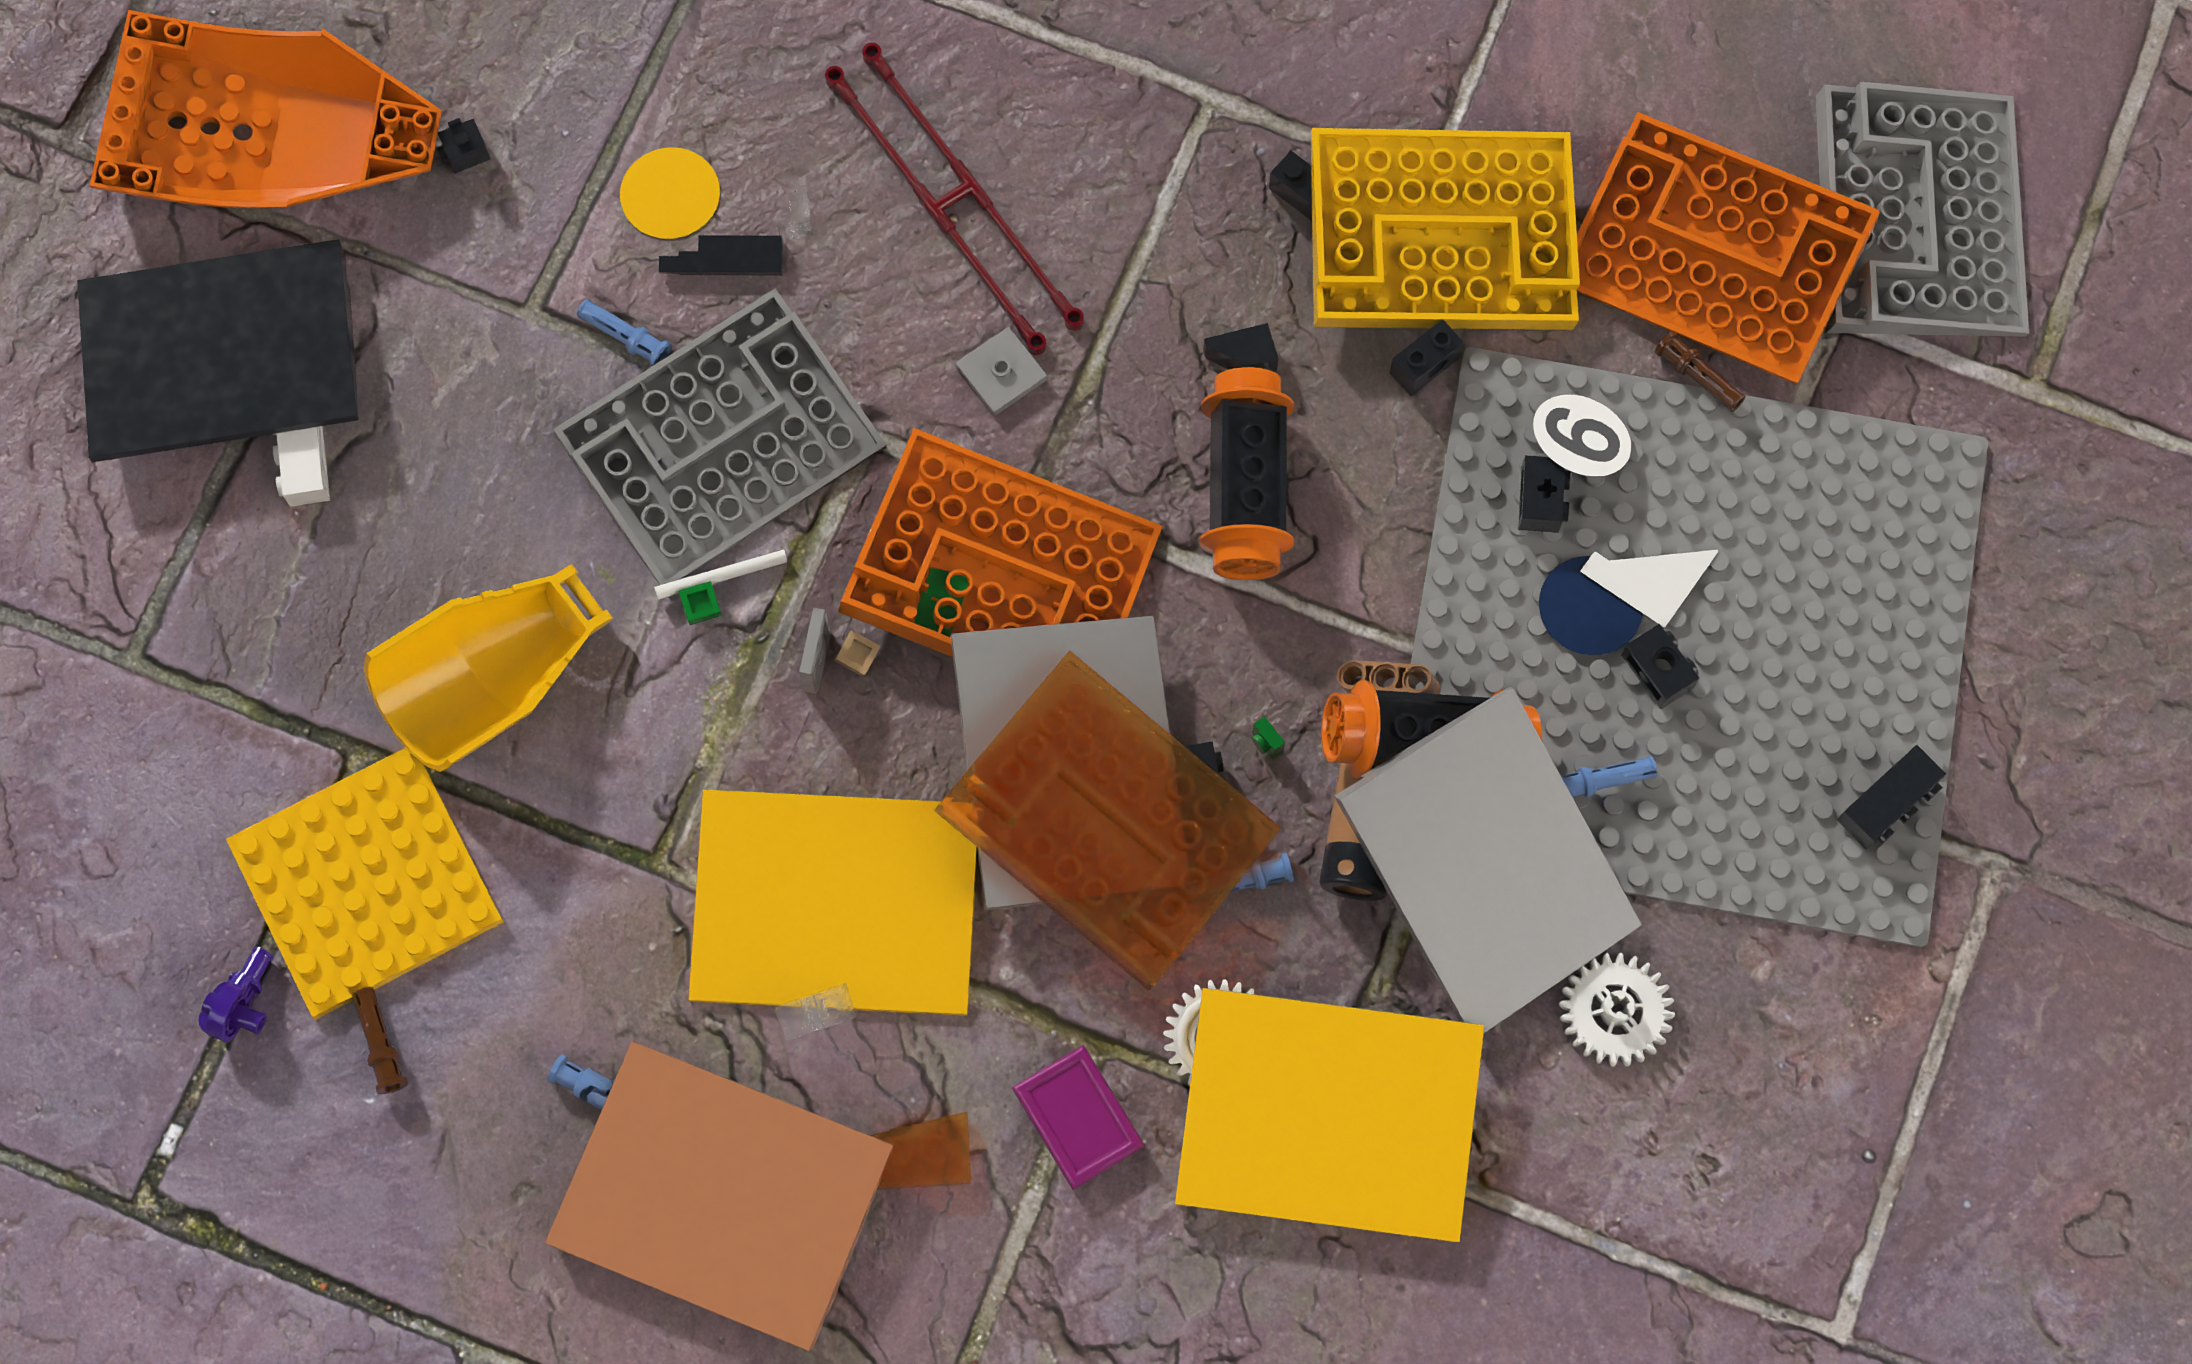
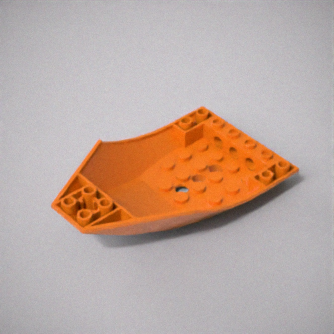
M128 10L89 186L94 189L191 205L224 208L289 207L431 171L442 110L323 28L322 31L253 30L205 24ZM174 117H183L187 120V123L183 128L175 129L169 125V121ZM209 122L216 123L220 127L219 131L212 135L205 134L201 128ZM239 125H247L252 129L253 133L247 140H238L233 135L234 129Z

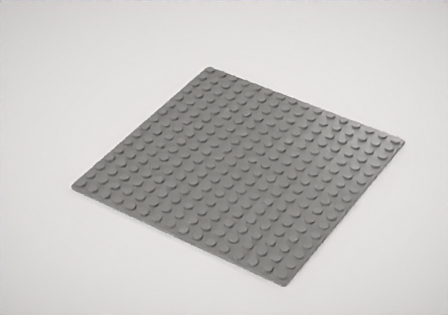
M1474 347L1466 348L1462 358L1410 664L1426 666L1441 685L1440 694L1491 698L1498 690L1513 687L1522 705H1531L1537 710L1542 727V742L1560 775L1578 772L1580 767H1589L1593 770L1649 756L1654 758L1657 767L1656 778L1643 779L1596 790L1595 794L1587 798L1584 795L1573 797L1625 894L1917 948L1924 947L1928 943L1987 457V439L1982 436L1745 395L1746 398L1741 406L1734 412H1731L1729 408L1702 387ZM1560 395L1583 396L1606 406L1618 416L1629 433L1631 453L1626 464L1617 472L1606 476L1593 477L1571 472L1569 491L1564 490V502H1569V517L1567 522H1562L1558 533L1518 530L1521 466L1525 455L1548 457L1538 444L1533 430V419L1539 406L1546 400ZM1541 491L1544 494L1543 498H1550L1547 497V491ZM1718 550L1712 562L1666 627L1662 626L1665 631L1669 630L1674 635L1682 655L1694 662L1700 678L1692 690L1663 709L1659 708L1621 656L1627 644L1613 652L1602 655L1580 654L1559 644L1549 634L1542 622L1539 610V596L1543 583L1557 566L1567 560L1581 556H1591L1594 552L1609 560ZM1643 614L1639 629L1628 643L1649 631L1658 623ZM1663 659L1655 660V664L1659 669L1665 671L1671 669L1667 661ZM1428 680L1420 681L1415 689L1423 688ZM1915 745H1918L1946 773L1939 782L1943 788L1930 801L1927 802L1922 798L1916 803L1915 806L1919 811L1905 824L1898 820L1891 827L1895 833L1881 846L1874 842L1866 850L1837 819Z

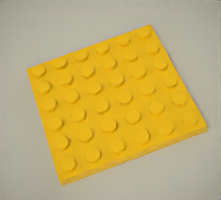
M406 747L226 839L314 1020L354 1001L352 994L357 993V990L372 987L375 990L504 923L425 765L414 757Z

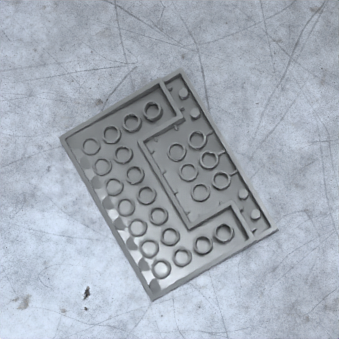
M1860 82L1856 87L1824 85L1816 95L1820 186L1880 210L1879 218L1826 325L1827 333L2026 337L2029 334L2014 96Z
M776 288L553 429L558 441L659 585L680 580L692 574L887 446L796 313L790 310Z
M1144 616L951 634L985 910L1018 906L1020 908L1187 887V881H1190L1154 617Z
M1508 687L1361 775L1362 779L1334 795L1460 1022L1484 1025V1033L1642 926L1513 687Z

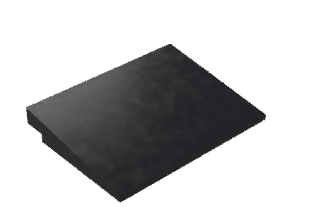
M339 239L77 280L88 451L91 463L359 420L351 295L347 282L345 253Z

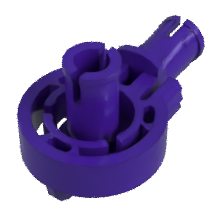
M253 947L241 971L231 973L227 982L219 984L213 992L206 996L198 1022L201 1030L208 1036L223 1042H229L238 1033L240 1028L251 1031L256 1035L261 1032L266 1022V1013L251 1009L250 1004L255 994H260L262 991L259 980L269 963L273 960L270 952L260 947Z

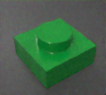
M711 581L679 591L689 625L722 616Z
M1265 716L1253 724L1252 734L1254 736L1252 741L1262 754L1267 752L1274 759L1284 752L1285 741Z

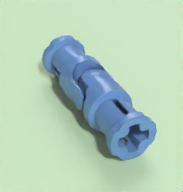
M563 1054L557 1058L547 1078L548 1082L558 1083L573 1091V1096L593 1105L601 1111L614 1081L600 1075V1073L591 1068L583 1069L568 1061V1057Z

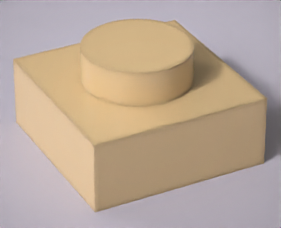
M850 630L834 661L864 677L881 646Z

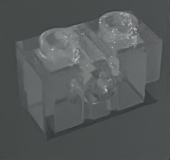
M846 983L775 1007L786 1041L857 1017Z

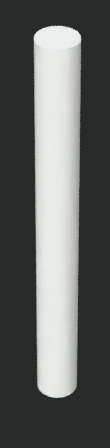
M783 549L662 584L654 588L659 600L679 594L680 590L709 581L714 584L787 563V557Z

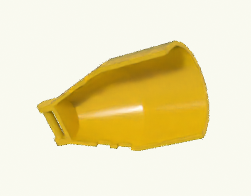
M573 564L568 565L552 576L514 584L511 588L494 592L489 590L482 592L481 595L465 599L461 597L452 599L367 652L363 671L368 689L380 714L399 741L425 766L441 772L530 715L587 638L613 619L609 611L603 610L578 578L577 574L579 572ZM564 584H567L592 619L587 620L563 589L562 586Z

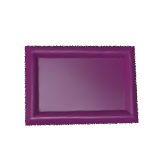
M1084 1044L1011 1087L1072 1190L1145 1147Z

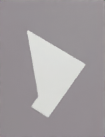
M1718 550L1610 561L1599 553L1594 552L1581 569V572L1661 626L1666 627L1712 562Z

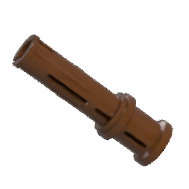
M1676 331L1669 332L1657 345L1655 354L1658 357L1664 356L1676 366L1675 370L1677 373L1682 375L1688 374L1707 392L1729 408L1731 412L1737 410L1744 402L1746 396L1743 393L1741 394L1720 374L1702 361L1699 351L1696 348L1691 349L1678 338L1679 335ZM1673 349H1676L1681 355L1676 354ZM1705 376H1708V377H1709L1711 380H1713L1717 385H1719L1724 391H1723V392L1720 391L1716 386H1714L1710 381H1708V380L1705 378Z
M372 987L357 990V993H353L352 997L369 1046L370 1054L368 1055L367 1062L370 1067H373L378 1082L376 1091L381 1095L399 1091L407 1086L408 1081L406 1077H402L397 1061L400 1055L398 1050L392 1047L389 1041L375 990Z

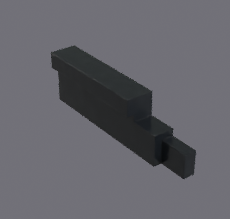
M698 235V251H679V256H659V273L782 276L783 238L782 236Z

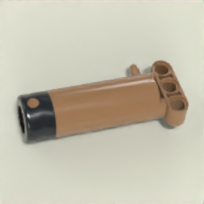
M1353 660L1344 663L1337 673V680L1347 693L1351 692L1354 687L1351 683L1358 676H1362L1361 680L1371 682L1375 690L1440 694L1441 692L1439 681L1426 666L1420 664ZM1395 678L1390 686L1383 688L1384 683L1388 679ZM1428 680L1423 688L1415 689L1420 681ZM1340 763L1335 795L1362 779L1354 778L1349 773L1346 763ZM1334 797L1319 880L1320 886L1331 894L1361 901L1382 900L1387 897L1388 892Z

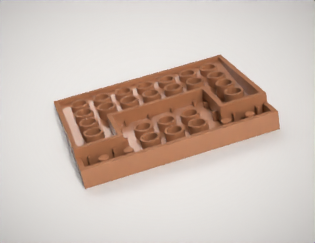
M631 1041L545 1244L810 1351L814 1348L825 1317L831 1309L894 1145Z

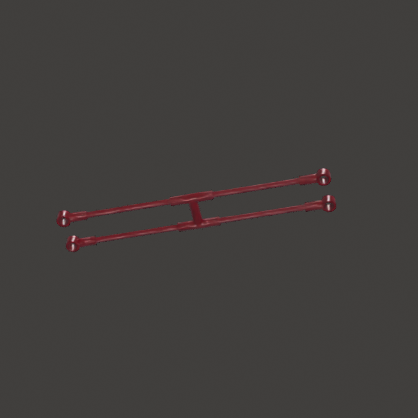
M876 43L866 44L862 49L864 62L867 65L874 66L884 81L890 83L950 162L951 169L962 182V184L935 200L926 186L917 180L857 101V95L845 81L843 69L838 66L829 67L825 72L827 85L832 89H836L845 102L854 108L913 186V192L944 233L950 235L1014 320L1013 324L1027 341L1028 351L1033 355L1044 353L1046 350L1045 336L1042 333L1035 332L1023 315H1019L955 230L956 226L944 211L969 194L973 196L982 210L989 213L1051 295L1050 299L1064 316L1065 326L1072 331L1081 329L1084 324L1083 312L1078 308H1073L1063 293L1057 291L993 207V202L963 162L960 159L957 160L894 77L895 73L882 57L880 46ZM873 51L877 53V55L874 57H870L867 55L869 52ZM832 75L840 76L837 80L830 79ZM1071 316L1080 318L1076 323L1070 322L1068 319ZM1038 340L1042 342V345L1033 347L1031 343Z

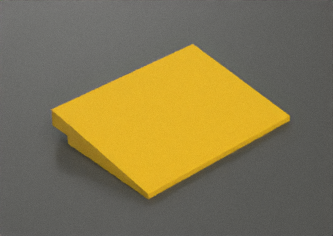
M1312 128L1314 327L1432 328L1443 319L1451 329H1574L1579 321L1577 289L1580 286L1570 132Z
M703 789L689 1002L967 1016L978 858L972 803Z
M1202 988L1175 1204L1460 1242L1484 1025Z

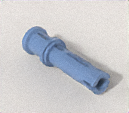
M585 299L580 304L577 310L578 318H582L604 333L626 345V349L630 354L642 356L650 361L651 366L670 355L671 343L668 341L661 342L651 336L648 329L631 326L614 314L596 305L590 299Z
M1649 756L1593 770L1589 767H1580L1578 772L1561 775L1572 797L1584 795L1587 798L1595 794L1596 790L1643 779L1656 778L1657 767L1654 758Z
M1284 852L1275 859L1260 862L1258 859L1253 860L1250 866L1242 869L1187 881L1191 901L1195 903L1243 889L1256 887V890H1264L1266 885L1282 881L1292 883L1294 878L1288 855Z

